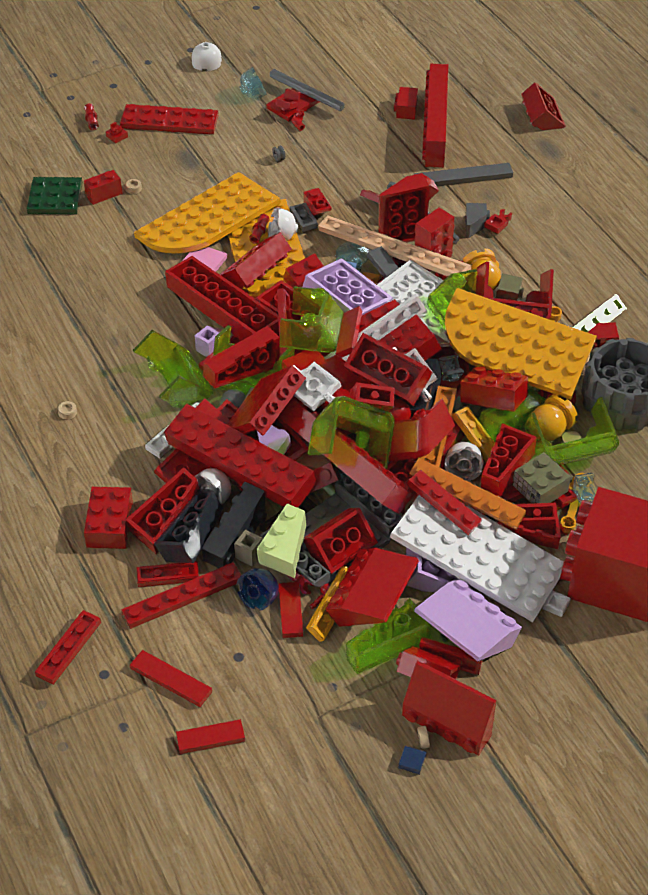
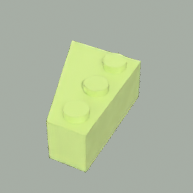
M286 504L257 548L260 564L295 578L299 553L306 529L304 510Z

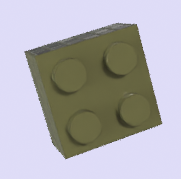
M543 452L514 471L512 486L532 504L551 503L568 492L571 476Z

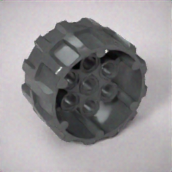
M634 338L611 339L606 341L601 347L594 348L590 353L589 361L585 365L581 393L584 396L583 406L585 410L591 412L598 423L606 424L620 431L623 429L643 430L648 425V343L637 341Z

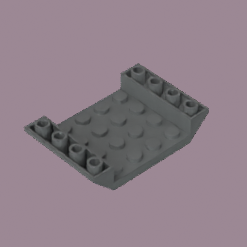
M346 475L335 483V493L305 514L306 529L304 537L346 509L360 507L378 542L371 548L382 549L392 540L390 538L391 532L400 522L402 516L382 505ZM270 529L261 534L260 537L264 539ZM303 541L296 570L314 586L322 587L327 583L331 585L340 568L330 574L326 568L310 555ZM354 559L345 564L344 566H347L349 568L353 563Z

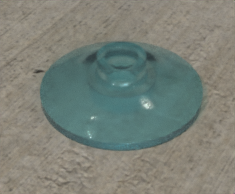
M346 242L337 248L336 257L338 260L342 258L346 262L361 265L369 259L367 253L370 250L364 246Z

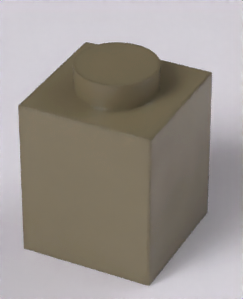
M245 530L234 543L235 559L253 567L258 560L257 548L263 540L262 537Z

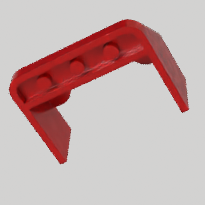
M486 261L477 267L476 295L550 319L552 313L553 269L540 274V291L534 290L529 292L526 296V302L493 298V290L488 286L490 262Z
M440 399L430 410H417L410 420L382 423L380 415L371 420L367 425V452L370 454L369 456L379 462L420 458L429 454L455 426L444 400Z

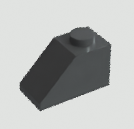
M466 203V238H470L485 228V221L490 218V210H487L486 203Z

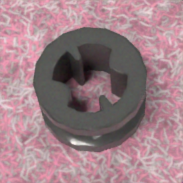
M281 145L278 148H272L273 157L277 162L280 159L284 160L286 158L284 148Z

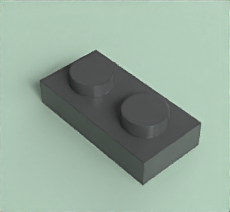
M306 203L290 207V212L293 214L302 232L318 228V223Z

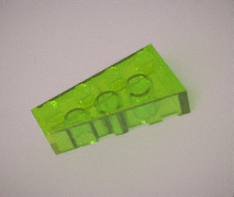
M529 388L527 398L515 412L490 408L481 413L479 417L480 423L492 440L496 442V437L500 432L502 423L521 430L523 425L527 427L530 415L534 409L544 404L546 399Z
M410 598L404 602L405 605L393 609L386 623H377L371 629H365L346 643L347 661L356 674L396 658L400 652L403 653V651L413 646L419 648L422 637L431 639V624L414 612L417 606Z

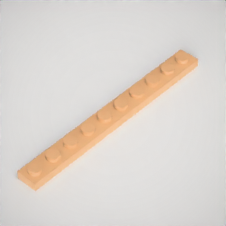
M328 215L318 225L321 232L372 250L382 246L389 256L406 262L412 260L423 268L463 281L471 271V265Z

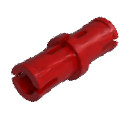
M88 103L84 107L86 113L85 120L88 122L90 130H96L99 127L98 116L93 104Z
M261 214L257 223L253 225V232L249 237L250 242L253 244H258L262 235L265 234L266 226L269 222L268 215Z

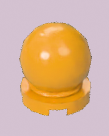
M485 249V252L479 253L475 250L463 258L464 263L471 265V271L467 275V283L475 292L477 267L486 261L490 262L488 286L493 291L499 286L501 271L495 263L496 257L494 252L490 249Z
M553 394L545 400L544 404L534 409L530 415L529 426L531 432L538 439L554 441L562 436L565 430H569L577 423L575 420L577 416L576 409L568 399L564 401L559 398V394Z

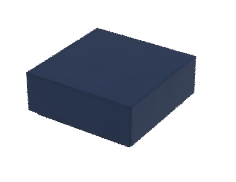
M405 746L398 768L420 775L426 758V752Z

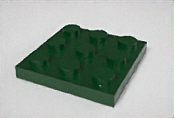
M33 177L27 204V214H77L83 184L82 177Z

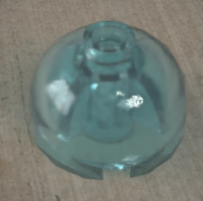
M253 67L243 72L240 77L241 86L239 88L243 95L246 94L251 99H259L267 95Z

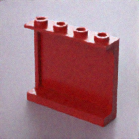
M291 365L261 378L227 425L242 433L254 428L264 436L305 381L306 377Z

